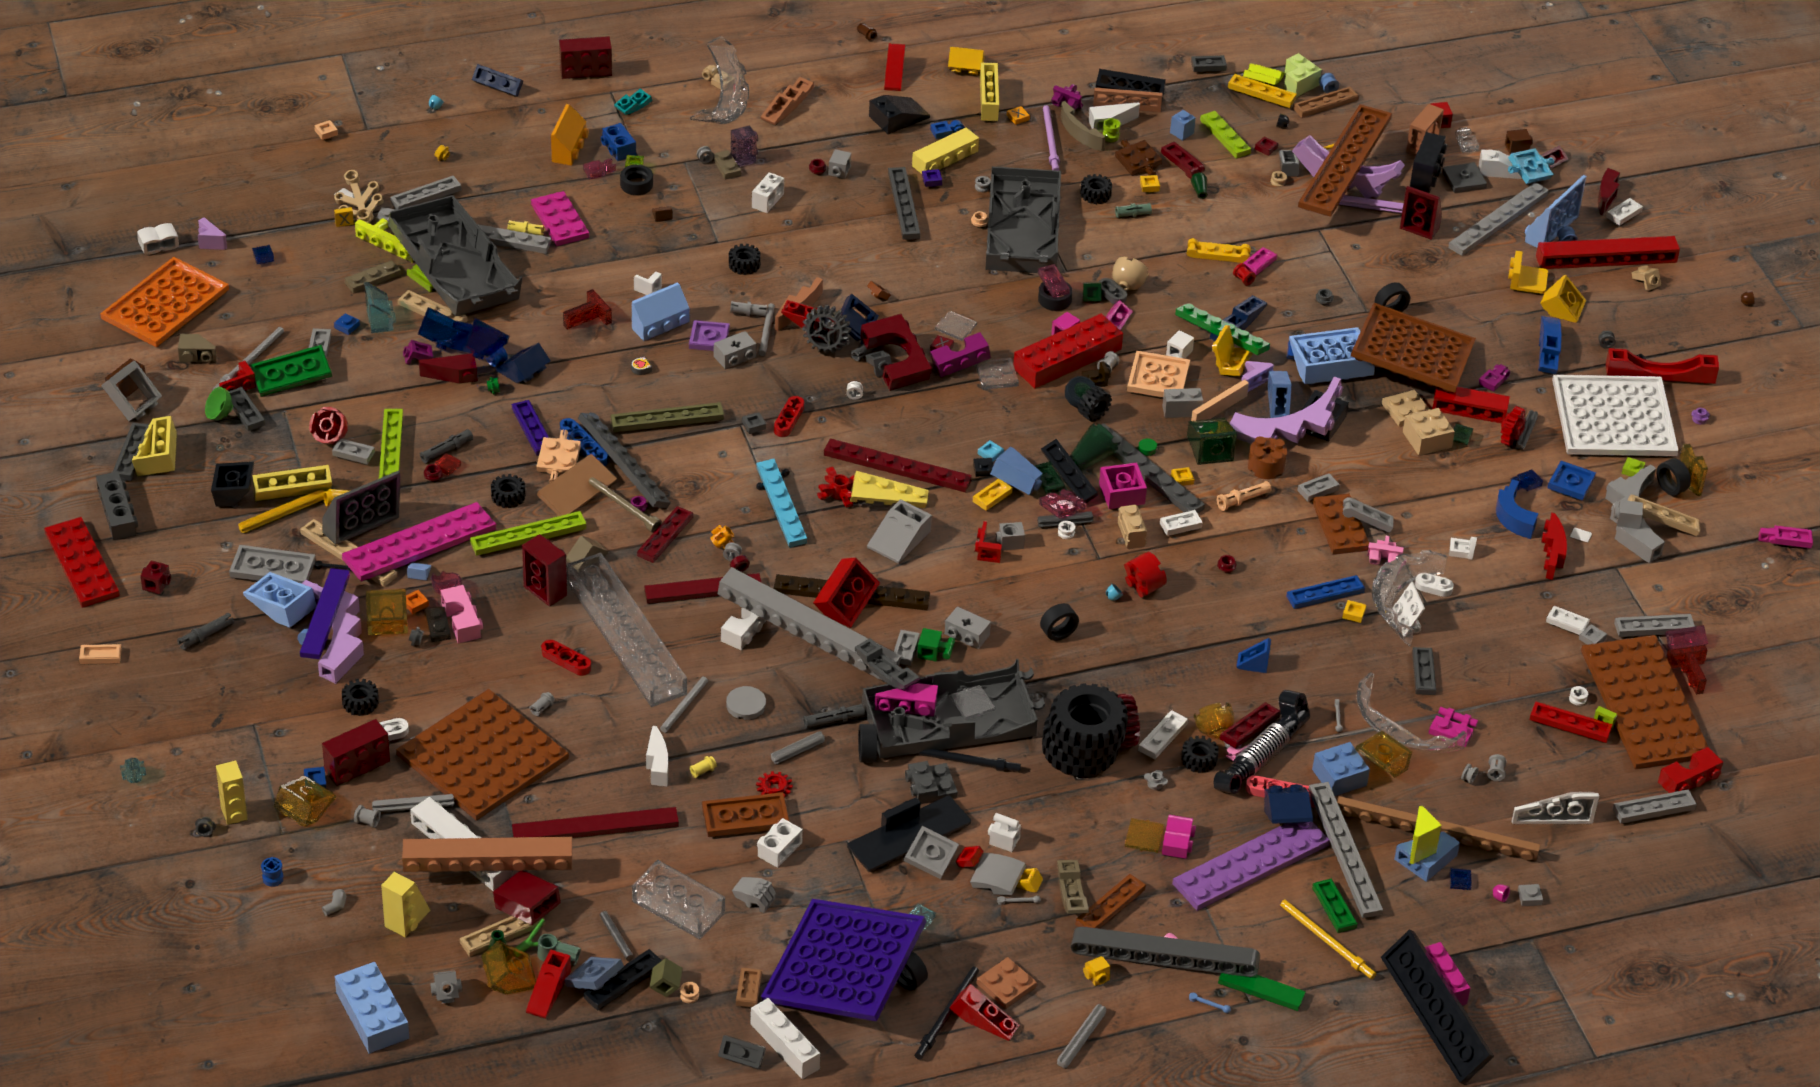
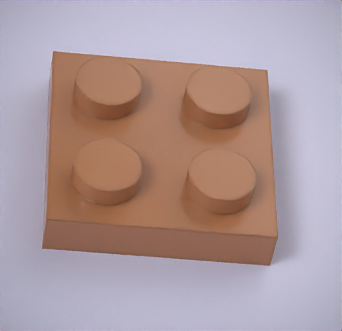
M1008 957L979 976L976 981L979 987L1005 1009L1037 987V982Z

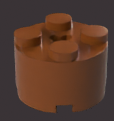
M1256 437L1250 446L1248 469L1252 470L1255 473L1254 475L1261 479H1274L1279 474L1281 476L1285 471L1287 458L1285 442L1282 439Z

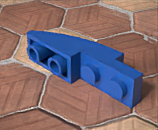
M1546 316L1541 317L1538 371L1556 374L1558 371L1559 354L1561 352L1560 319Z

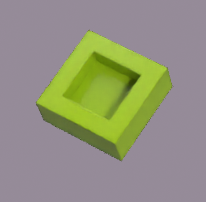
M1628 457L1621 474L1632 477L1640 469H1644L1646 462Z
M1598 706L1594 719L1613 724V729L1617 713Z

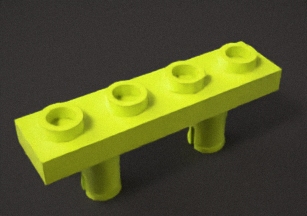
M360 219L355 222L356 237L405 260L414 262L398 238L384 231L389 227L386 219H380L375 225Z

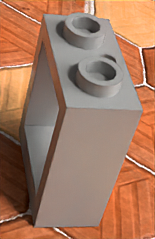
M135 360L101 385L128 421L136 418V420L146 414L144 410L146 408H149V410L159 404L157 400L162 397ZM128 374L148 399L136 410L116 386Z

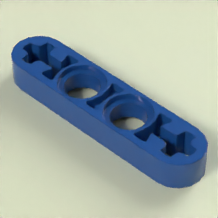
M566 418L561 420L560 433L562 429H564V432L567 430L569 432L568 440L580 441V453L584 457L592 454L604 466L608 464L607 452L574 419ZM576 436H582L583 438H582V439H575L574 437H576ZM585 447H593V449L586 450Z

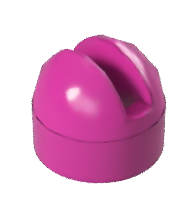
M1498 884L1493 888V896L1498 901L1505 902L1509 896L1510 887Z

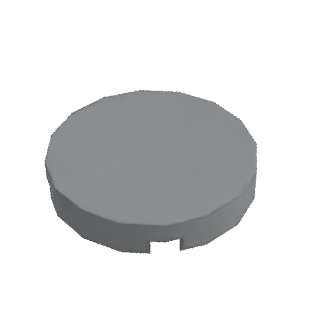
M738 687L727 696L726 708L736 718L744 717V720L757 718L763 714L766 707L764 693L754 687Z

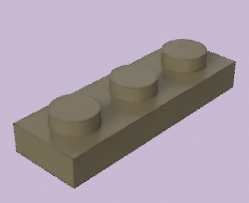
M391 260L344 278L345 284L354 294L401 276V270Z

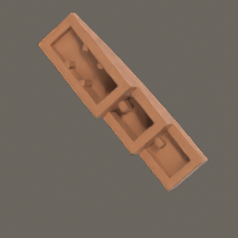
M799 77L793 86L789 85L783 94L778 93L761 115V119L774 125L782 121L808 96L815 87L814 83Z
M816 277L810 288L803 286L797 296L789 295L775 316V330L779 331L793 323V321L781 313L786 301L790 300L811 307L823 293V279Z

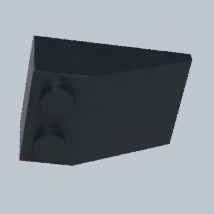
M882 95L869 100V117L887 134L930 118V115L911 97Z

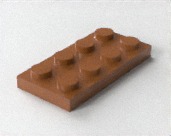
M1350 493L1313 497V505L1332 555L1368 551L1369 541L1361 521L1355 517L1347 518L1343 515V501L1347 497L1351 498Z
M783 792L702 801L708 837L768 831L782 818L789 821Z

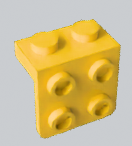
M1516 251L1515 257H1511L1508 279H1511L1510 289L1544 294L1546 292L1548 270L1521 265L1523 251Z
M1229 325L1224 326L1212 346L1220 375L1240 376L1245 369V362L1249 361L1253 355L1252 352L1244 348H1235Z

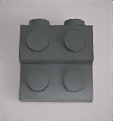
M928 761L908 764V770H905V778L911 784L910 791L912 797H917L921 804L935 802L948 795L952 798H957L958 792L947 763L929 766Z

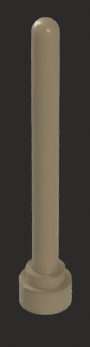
M594 477L589 479V484L643 521L646 529L654 533L662 524L659 518L646 515Z

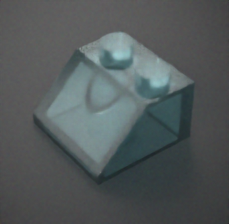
M364 282L366 311L371 333L393 331V323H396L395 312H391L393 311L392 300L388 301L387 293L369 282Z

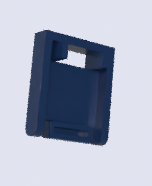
M851 293L845 299L841 315H847L845 321H850L847 327L852 329L848 334L857 342L861 340L860 344L862 345L863 341L860 337L862 324L876 321L879 315ZM853 307L856 308L859 312H861L865 316V318L862 317L859 313H857L853 309Z

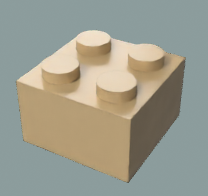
M1439 408L1406 415L1403 426L1404 435L1419 456L1452 448L1455 431Z

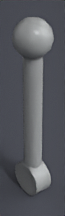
M1335 699L1337 721L1335 730L1341 732L1343 726L1340 721L1339 699Z
M1038 895L1030 898H1005L1004 896L997 898L999 905H1004L1005 902L1039 903L1041 901Z

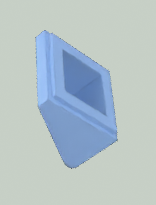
M412 562L407 568L408 578L427 580L431 565Z

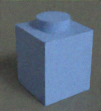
M1185 110L1178 112L1172 116L1170 133L1182 141L1194 134L1196 117Z

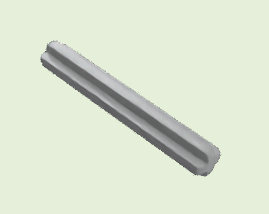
M453 794L376 800L372 802V810L377 809L380 812L410 810L428 797L432 798L435 802H439L442 807H449L454 805Z
M1097 1004L1058 1057V1066L1062 1068L1069 1066L1106 1014L1105 1006Z

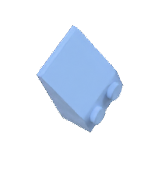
M269 572L243 592V595L276 623L289 628L317 606L311 587Z

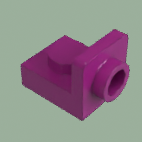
M411 340L403 350L405 364L410 365L413 358L418 360L433 358L432 345Z

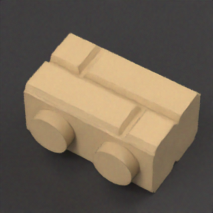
M1121 506L1118 513V525L1126 547L1133 549L1146 546L1147 530L1138 506Z

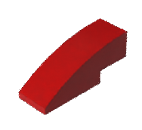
M889 43L884 90L901 91L905 44Z

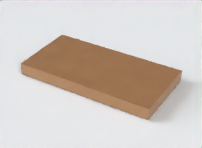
M589 454L539 490L537 496L558 516L576 512L602 493L589 484L591 477H594L608 488L616 483L617 478L592 454Z

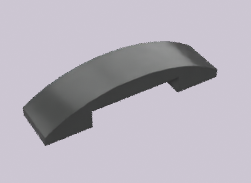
M871 638L855 646V651L862 661L889 685L905 689L920 680V677L908 667L902 669L885 656L882 647Z

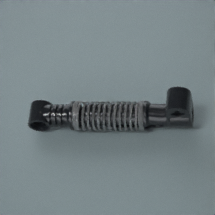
M1283 690L1281 692L1279 707L1282 718L1278 722L1270 724L1252 743L1244 748L1235 757L1233 764L1228 769L1218 771L1215 774L1213 784L1216 790L1231 794L1238 793L1242 782L1246 778L1255 775L1289 743L1291 736L1310 719V711L1304 693L1291 690Z

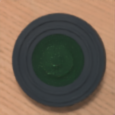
M1074 377L1065 387V397L1072 406L1078 408V404H1081L1079 402L1080 399L1084 398L1082 397L1083 394L1086 395V391L1088 389L1091 391V387L1096 385L1087 377Z

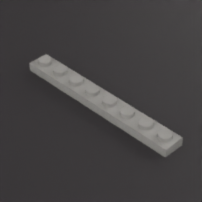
M1534 182L1449 242L1448 248L1463 256L1545 198L1549 190Z
M1329 782L1309 785V794L1361 917L1367 918L1382 915L1383 908Z

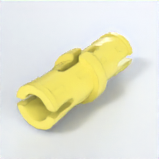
M509 220L508 230L542 236L544 235L542 232H545L544 225L530 224L529 221H524L523 223Z

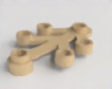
M349 170L344 174L346 183L351 186L355 198L338 192L334 196L337 204L347 203L358 207V211L353 210V217L356 218V221L360 219L370 223L374 217L372 212L376 206L383 204L384 200L381 194H374L367 208H365V203L372 193L379 191V185L376 181L369 182L368 188L361 195L358 186L359 175L357 171ZM341 205L338 209L349 207L347 205Z

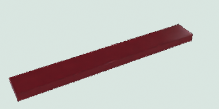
M676 807L516 823L512 824L513 838H577L679 827Z

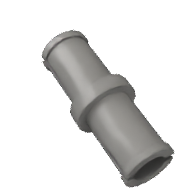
M731 301L730 313L766 317L767 305Z

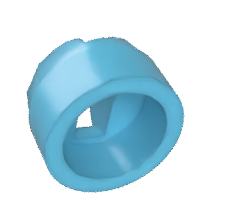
M432 95L429 99V107L434 110L439 109L444 103L442 99L435 95Z
M1111 584L1106 590V596L1112 601L1119 599L1123 595L1122 591L1115 584Z

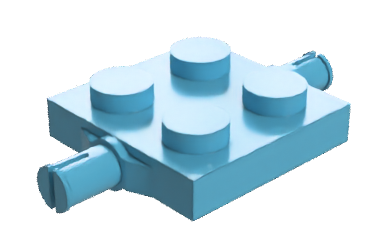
M1536 149L1511 153L1508 157L1513 165L1508 167V172L1510 174L1518 172L1526 184L1547 180L1554 175L1548 166L1554 164V159H1544Z

